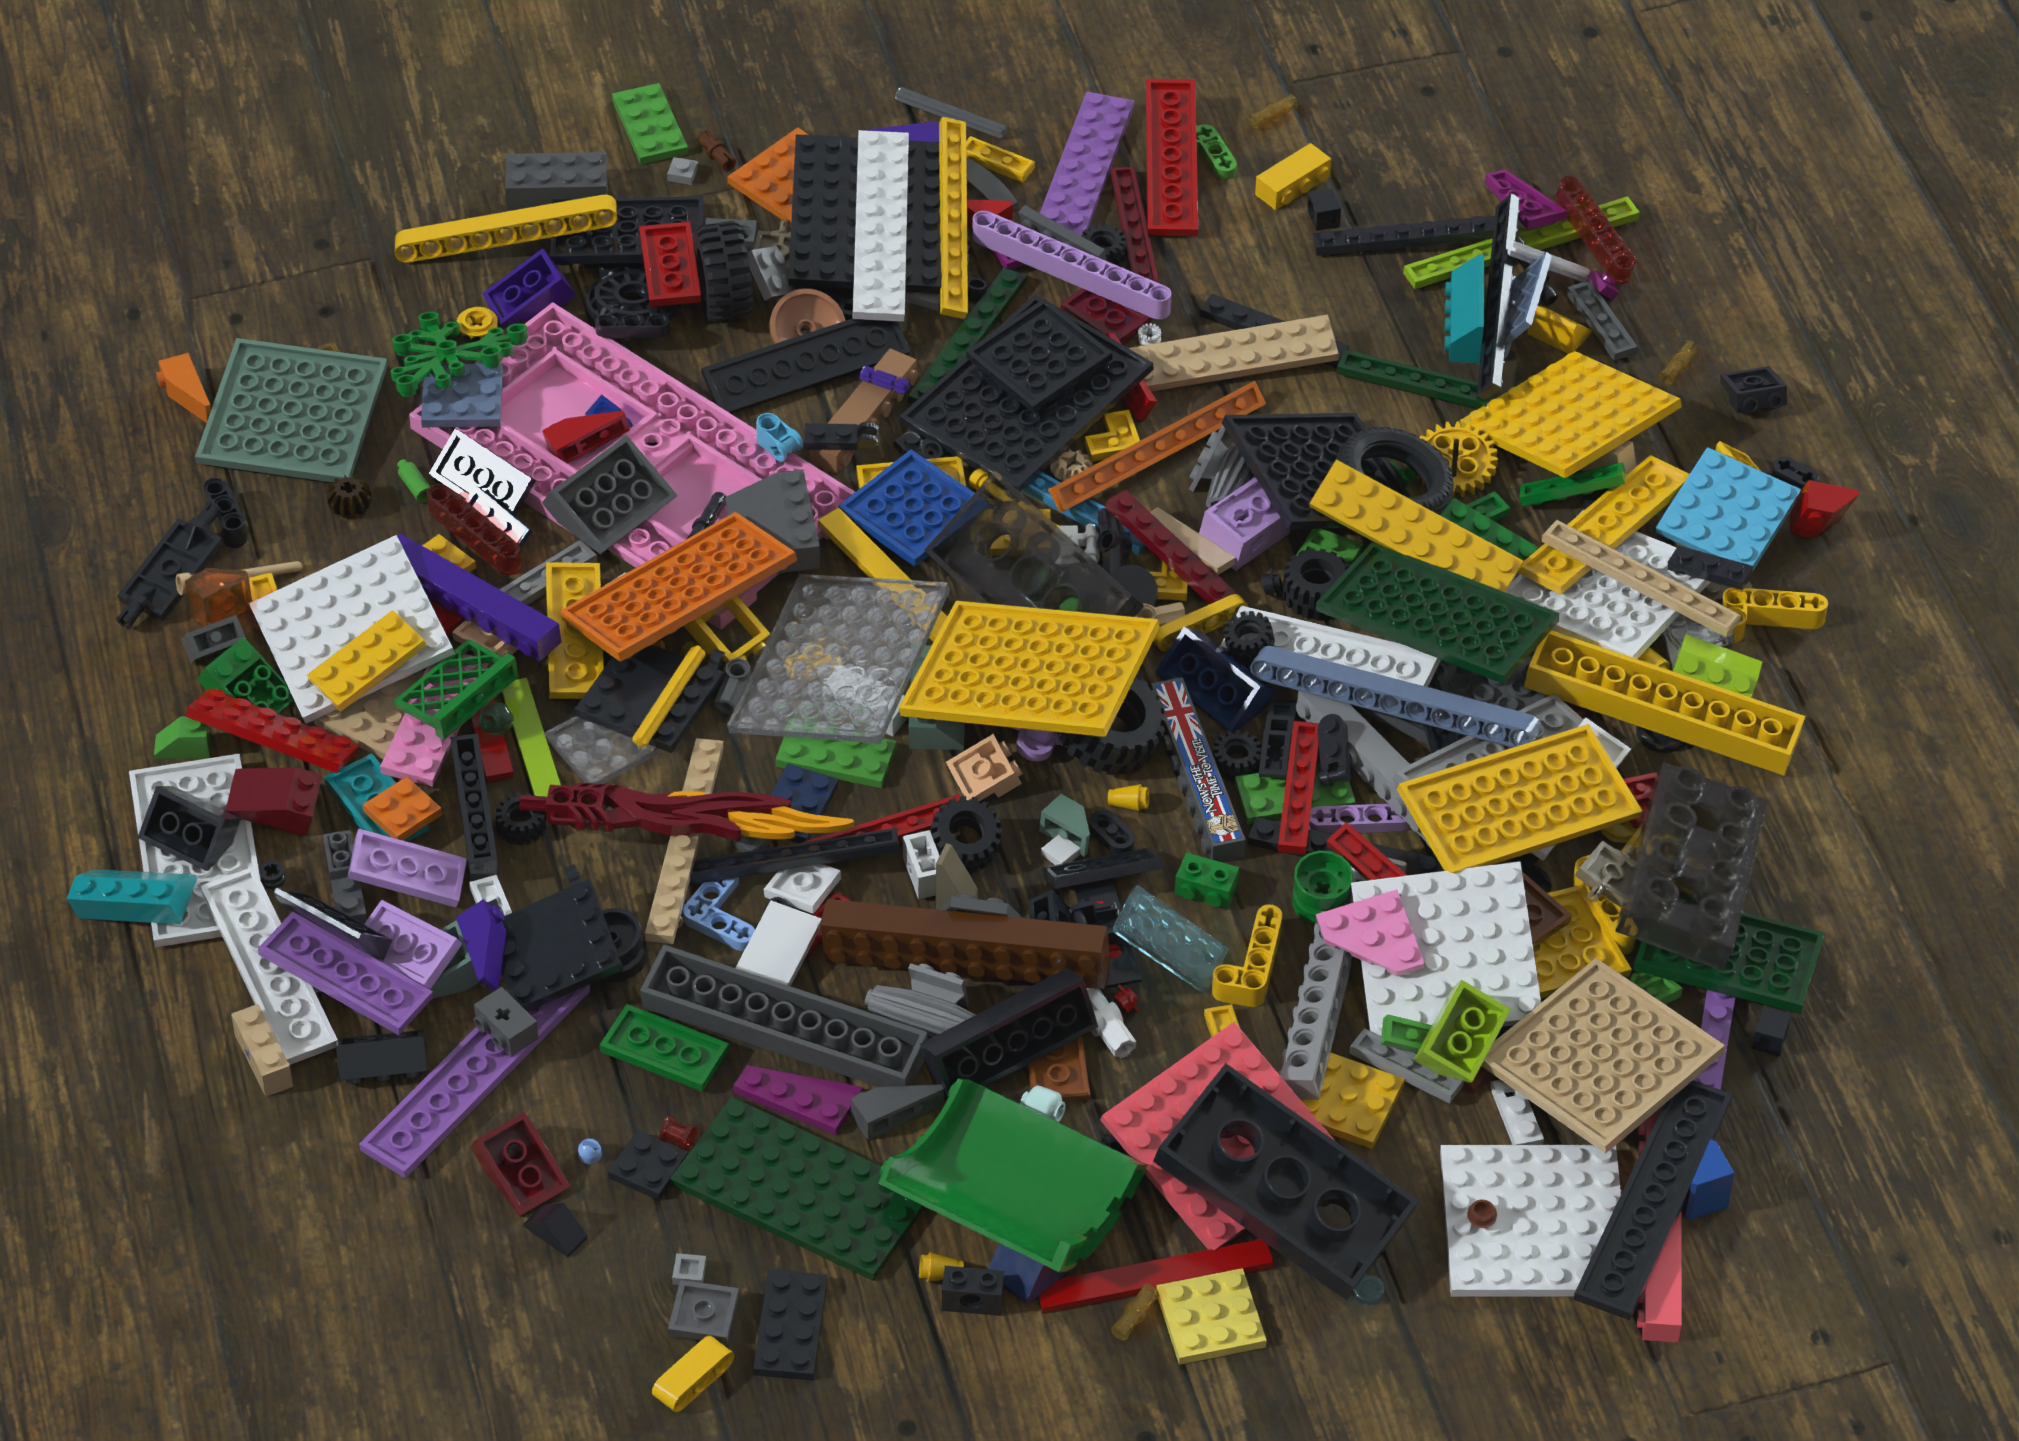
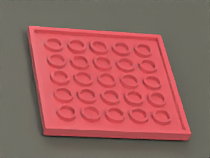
M1235 1022L1103 1114L1100 1119L1130 1157L1148 1165L1145 1175L1208 1250H1216L1219 1247H1223L1245 1231L1246 1228L1162 1169L1153 1160L1159 1146L1225 1063L1332 1138ZM1235 1135L1231 1138L1220 1139L1223 1149L1232 1157L1245 1159L1255 1155L1252 1144L1242 1136Z

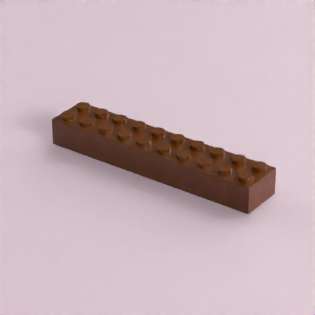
M827 899L820 923L825 959L828 962L888 967L891 969H908L910 963L918 966L919 964H926L934 968L935 971L945 974L946 972H951L958 975L1028 981L1031 983L1040 982L1068 967L1084 979L1086 988L1105 989L1111 964L1107 926Z

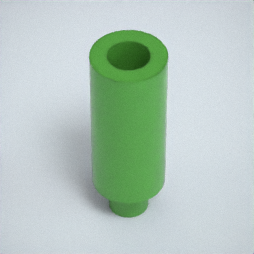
M406 459L400 460L397 464L399 467L398 475L419 503L428 502L434 495L433 489L413 462H407Z

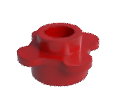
M1118 984L1117 988L1119 991L1113 995L1115 1001L1126 1013H1129L1132 1009L1138 1012L1139 1009L1136 1006V1002L1139 999L1129 987L1124 990Z

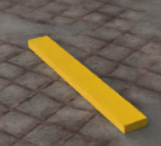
M840 508L818 519V527L934 642L948 616Z

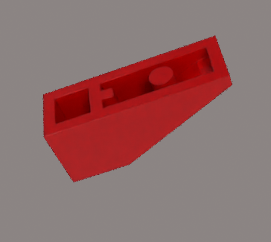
M623 411L565 418L542 430L551 453L565 463H569L630 431L625 413Z

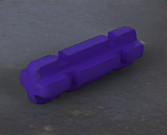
M869 366L862 368L860 372V379L868 383L873 381V385L891 391L895 389V392L900 394H906L909 389V381L901 377L896 379L897 376L878 369L874 371L875 369Z

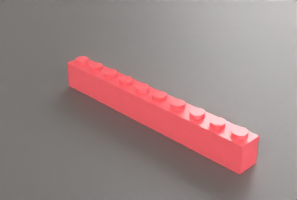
M1662 1107L1638 1126V1135H1643V1141H1639L1638 1158ZM1681 1212L1638 1302L1642 1303V1310H1638L1637 1328H1642V1340L1679 1342L1682 1326Z

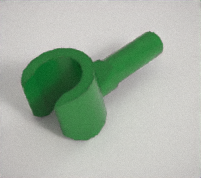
M1389 461L1390 466L1400 477L1404 487L1408 486V479L1415 483L1417 478L1415 470L1412 468L1401 469L1395 462Z

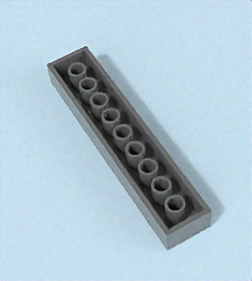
M664 944L640 990L643 1008L878 1087L912 1086L925 1060L920 1044L928 1040V1032Z

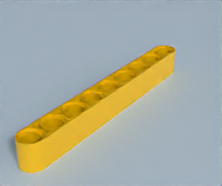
M598 195L402 230L395 236V256L399 261L409 263L608 228L617 221L616 200L610 195Z

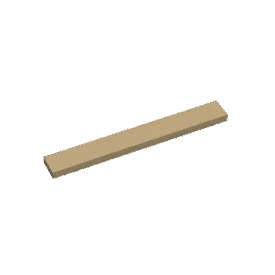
M1558 520L1542 536V542L1724 637H1727L1740 622V614Z

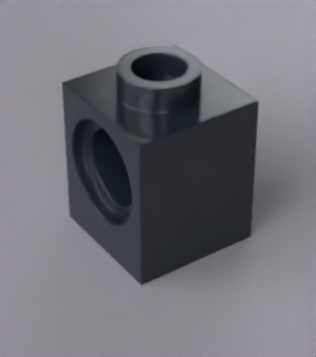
M1333 189L1308 192L1307 212L1315 230L1340 227L1341 206Z
M1763 1006L1755 1030L1752 1049L1780 1057L1788 1033L1791 1013Z

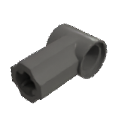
M736 658L730 660L726 665V675L714 701L715 708L723 714L731 715L732 713H737L745 692L751 687L750 665L746 660Z

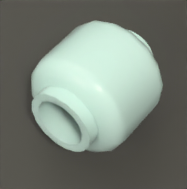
M1035 1086L1030 1092L1026 1091L1020 1101L1021 1105L1057 1122L1061 1121L1065 1111V1102H1062L1061 1094L1042 1086Z

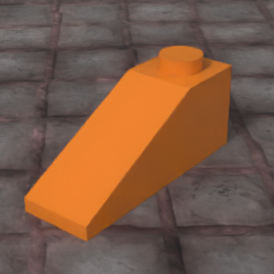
M189 353L158 361L160 372H156L159 386L165 387L168 397L207 423L211 406Z

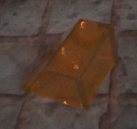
M206 568L185 580L190 617L201 628L234 615L240 618L252 611L249 605L252 602L249 576L245 570Z

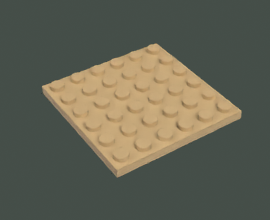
M1595 958L1494 1041L1481 1066L1606 1154L1725 1053V1045Z

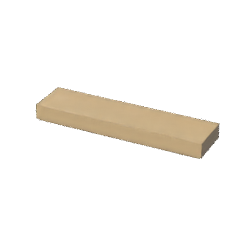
M1159 507L1150 511L1153 516L1217 575L1235 565L1236 557Z

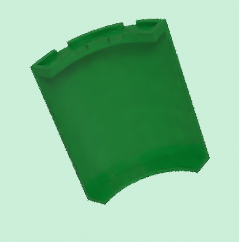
M958 1078L957 1082L953 1083L949 1090V1098L926 1133L920 1135L916 1143L905 1152L896 1156H890L881 1167V1178L878 1184L1057 1272H1066L1076 1267L1077 1259L1086 1260L1112 1231L1122 1216L1118 1212L1125 1198L1132 1199L1148 1165L969 1079Z

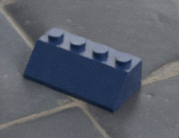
M1183 627L1155 671L1165 680L1183 677L1191 700L1231 732H1235V730H1238L1259 715L1276 691L1265 681L1253 676L1250 669L1200 630Z

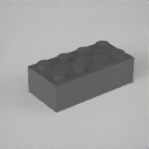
M607 152L506 154L505 193L507 210H519L553 204V199H581L608 195Z

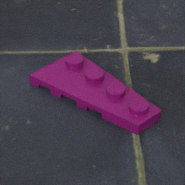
M1506 169L1486 174L1485 184L1501 202L1511 193L1519 197V215L1517 219L1527 230L1544 225H1553L1556 222L1567 219L1568 211Z
M749 1065L746 1066L733 1086L734 1093L834 1135H837L851 1114V1098L863 1092V1087Z

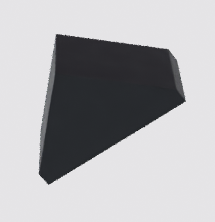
M564 1203L542 1205L523 1223L524 1228L566 1257H569L588 1239L587 1234Z

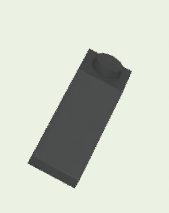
M942 1085L875 1087L869 1091L860 1092L851 1098V1117L867 1140H870L943 1107L944 1088Z

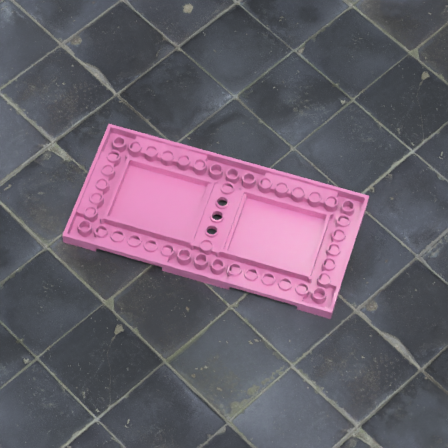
M553 302L525 323L529 336L526 339L527 342L519 346L513 345V355L502 357L500 362L503 363L501 427L422 428V405L409 414L411 429L441 449H444L453 431L458 429L535 479L536 482L525 499V503L558 525L560 524L542 504L550 491L627 435L678 495L608 549L635 568L686 540L692 531L693 522L701 516L715 492H722L728 496L777 472L804 469L818 540L822 537L827 540L829 539L818 527V519L837 509L838 505L855 493L852 489L793 452L788 454L787 458L782 462L776 460L771 453L757 443L756 429L614 340L599 337L596 334L595 328ZM477 361V362H475L474 364H483V363H482V361ZM623 411L625 413L630 431L569 463H565L551 453L542 430L565 418ZM647 443H650V444L658 443V444L655 445V446H648V445H646ZM726 505L716 522L728 516ZM775 573L763 582L750 587L738 595V597L749 607L757 600V592L779 573ZM725 607L707 621L722 630L735 619V616L729 611L728 607Z

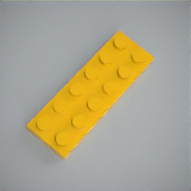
M546 562L547 617L559 623L562 643L548 654L549 699H582L604 669L603 649L562 620L560 610L601 588L600 563Z

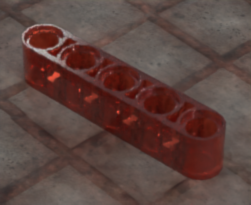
M1574 176L1563 177L1560 180L1555 195L1556 203L1568 211L1567 219L1604 271L1616 283H1627L1636 264L1634 255L1581 181Z
M435 484L428 489L429 514L500 573L511 576L521 571L520 545L448 486Z

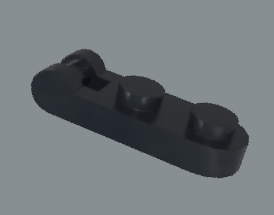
M1328 714L1318 724L1321 767L1319 779L1323 787L1332 786L1333 782L1336 781L1343 783L1351 780L1346 722L1339 715Z

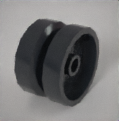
M620 908L602 910L624 970L602 980L608 982L624 981L632 978L643 969L648 960L649 950L636 916L630 911Z

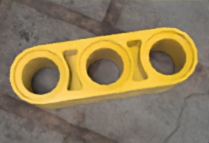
M706 1336L656 1381L652 1388V1395L672 1411L680 1412L730 1367L734 1360V1353L714 1337Z

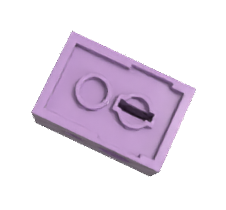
M1254 477L1205 511L1199 534L1236 557L1235 565L1231 568L1237 571L1287 536L1290 530H1288L1258 480Z

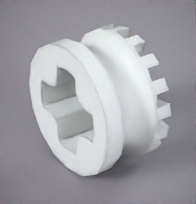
M1150 323V325L1145 324V326L1142 325L1139 328L1138 342L1141 346L1161 342V329H1159V326L1156 327L1155 324L1152 325Z

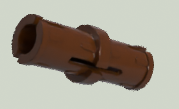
M709 130L701 131L697 135V142L705 148L711 160L714 159L724 171H728V168L732 170L735 167L736 160L726 151V146L721 141H717Z

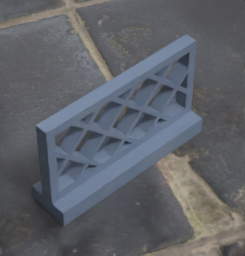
M1545 252L1517 277L1512 275V289L1509 298L1510 309L1507 319L1508 328L1505 340L1507 344L1504 350V359L1508 356L1512 341L1532 325L1552 259V255L1548 252Z

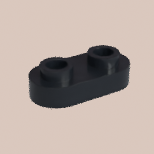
M1098 810L1090 816V832L1111 853H1122L1134 849V833L1114 813L1108 810Z

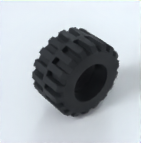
M1313 548L1309 549L1308 552L1304 550L1298 552V556L1293 555L1290 558V562L1286 563L1284 570L1283 599L1286 600L1287 607L1293 608L1292 612L1295 614L1301 613L1304 618H1330V616L1316 611V602L1350 567L1349 564L1345 563V559L1342 556L1337 557V553L1333 551L1330 553L1326 552V549L1316 551Z
M960 796L959 801L953 798L949 800L948 806L946 804L940 806L939 812H936L930 832L939 856L945 844H951L965 868L970 869V873L977 872L978 866L984 869L987 867L988 861L992 862L1002 835V829H1000L1001 821L1000 818H996L997 812L994 808L988 809L989 804L983 801L980 804L977 802L978 798L972 797V800H967L966 796ZM958 826H967L974 829L981 839L972 844H964L954 839L950 831Z

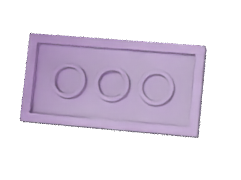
M358 829L347 878L457 907L467 858Z
M383 900L380 901L365 922V925L392 939L384 960H377L428 989L432 988L462 945L456 937Z

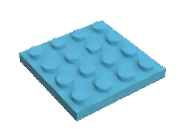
M1707 447L1657 524L1656 533L1690 549L1752 565L1754 570L1800 498L1801 489Z

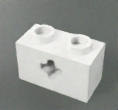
M930 830L903 836V859L918 899L936 896V862L939 858V853Z

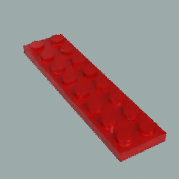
M1146 79L1147 227L1149 235L1198 236L1196 90L1194 79Z

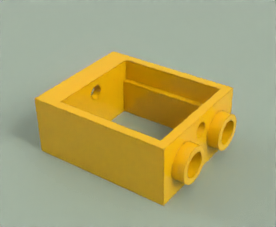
M738 596L703 614L697 620L684 625L709 656H711L715 649L725 652L722 660L726 662V665L730 660L736 658L747 661L746 658L752 653L754 656H757L767 647L765 643L770 636L768 630ZM725 607L729 608V611L753 637V639L732 654L705 623ZM726 665L722 670L724 673H726Z

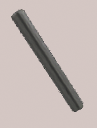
M899 87L898 91H896L895 99L904 104L939 117L966 122V127L999 139H1003L1007 133V126L904 87Z

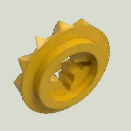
M472 307L464 310L458 316L457 322L459 323L462 336L469 335L472 340L475 337L482 339L484 335L488 334V330L497 328L498 319L496 314L490 309ZM473 323H476V324L482 323V326H479V325L473 326Z

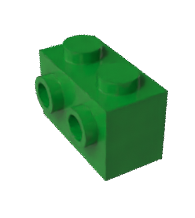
M1186 852L1175 877L1174 895L1228 910L1238 887L1240 867Z

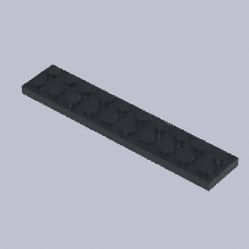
M1692 1080L1663 1105L1574 1293L1575 1301L1631 1320L1689 1195L1692 1180L1710 1139L1714 1140L1732 1102L1733 1094Z

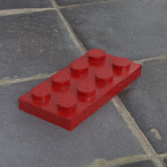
M690 222L639 226L650 307L701 302Z

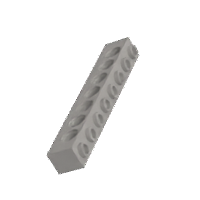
M1315 923L1314 943H1311L1309 946V963L1304 966V983L1299 986V1003L1293 1010V1027H1290L1288 1030V1047L1283 1050L1282 1054L1283 1067L1282 1070L1278 1071V1074L1300 1100H1319L1354 958L1350 952L1325 944L1318 923Z

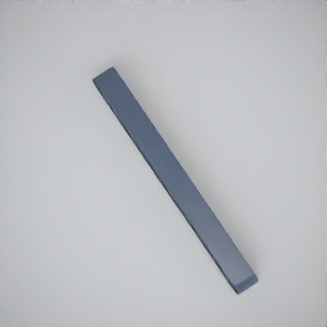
M1274 646L1263 647L1250 666L1253 676L1265 682L1509 747H1517L1534 741L1541 730L1539 719L1531 714Z

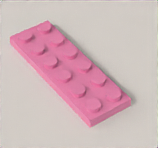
M464 654V655L462 656V658L475 657V656L468 655V654ZM441 661L426 667L423 676ZM488 663L482 664V669L488 668ZM478 664L462 666L463 671L477 670ZM459 667L447 668L443 674L459 672ZM477 678L463 679V684H471ZM459 680L444 682V687L460 685ZM440 682L429 683L425 689L440 687ZM459 693L444 695L445 700L453 699ZM441 695L425 697V702L441 701ZM421 698L411 699L410 704L421 703ZM440 709L426 710V713L432 716ZM405 712L382 761L380 773L400 779L407 776L415 783L433 787L451 749L450 737L457 736L460 727L443 740L436 736L435 728Z

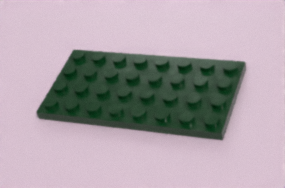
M1372 542L1316 602V611L1502 684H1505L1559 622L1558 612L1409 555H1403L1375 542Z
M730 1097L670 1178V1186L872 1281L876 1279L926 1208L878 1184L881 1178L880 1170L882 1166L733 1097Z

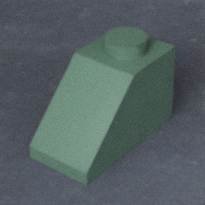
M1060 794L1041 811L1039 831L1052 839L1058 835L1063 839L1068 838L1080 847L1079 854L1085 857L1088 853L1090 832L1084 806Z

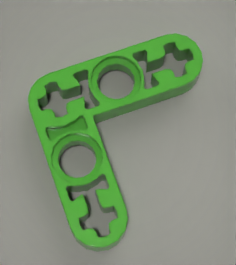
M1206 124L1196 126L1197 151H1200L1215 176L1222 180L1234 178L1237 162L1216 129ZM1211 150H1218V151H1220L1221 153H1220V154H1211L1209 151H1211Z

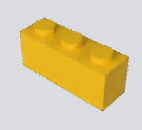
M1310 143L1256 176L1255 195L1274 210H1277L1289 204L1301 194L1307 193L1319 183L1326 181L1331 173V158Z

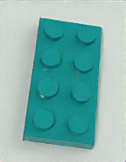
M373 754L343 767L338 773L333 772L324 777L325 785L360 829L390 837L363 811L364 803L396 783L391 776L380 773L381 764ZM429 824L403 841L408 842L428 832Z

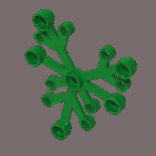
M437 312L422 313L418 318L420 328L423 330H413L409 334L397 335L392 338L393 350L399 356H406L412 352L425 354L406 357L404 359L405 367L393 368L390 371L392 381L396 382L397 391L403 397L415 395L418 384L431 372L435 375L437 388H448L452 385L451 376L459 377L465 374L464 363L460 362L458 358L482 361L486 368H497L501 365L502 357L513 355V345L519 346L527 342L526 339L529 337L527 326L525 324L510 325L507 327L506 335H504L502 328H492L488 330V334L481 340L457 346L455 341L446 340L445 338L460 334L458 322H448L440 330V319ZM425 340L433 341L436 343V346L423 345L422 343ZM484 348L480 352H473V350ZM443 362L448 363L449 374L443 369L441 365Z

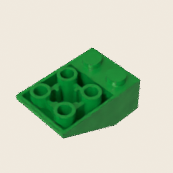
M244 637L206 666L197 679L206 690H222L228 696L236 699H246L252 705L260 708H270L276 714L282 712L295 701L287 683Z

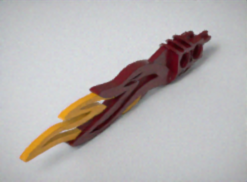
M578 783L573 786L550 785L547 797L521 795L519 806L520 810L546 812L547 824L570 825L576 830H585L586 828L590 831H599L600 829L605 832H612L613 829L639 826L643 829L666 835L708 833L737 841L741 840V835L763 839H791L795 837V831L801 833H831L854 828L853 819L800 812L791 809L790 800L748 792L706 794L705 792L679 791L653 795L615 784ZM610 806L612 810L606 812L607 807Z

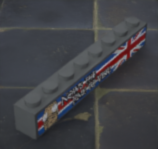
M1183 677L1151 683V691L1155 690L1159 696L1158 702H1162L1165 709L1166 726L1162 736L1163 747L1165 751L1170 752L1171 768L1173 772L1177 771L1178 786L1180 791L1186 794L1187 810L1189 813L1193 812L1194 828L1196 833H1200L1202 836L1201 846L1204 854H1208L1210 859L1219 862L1244 858L1245 837Z

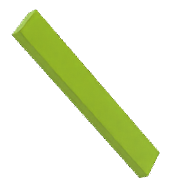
M527 678L517 679L502 691V695L534 796L547 797L550 785L561 784Z

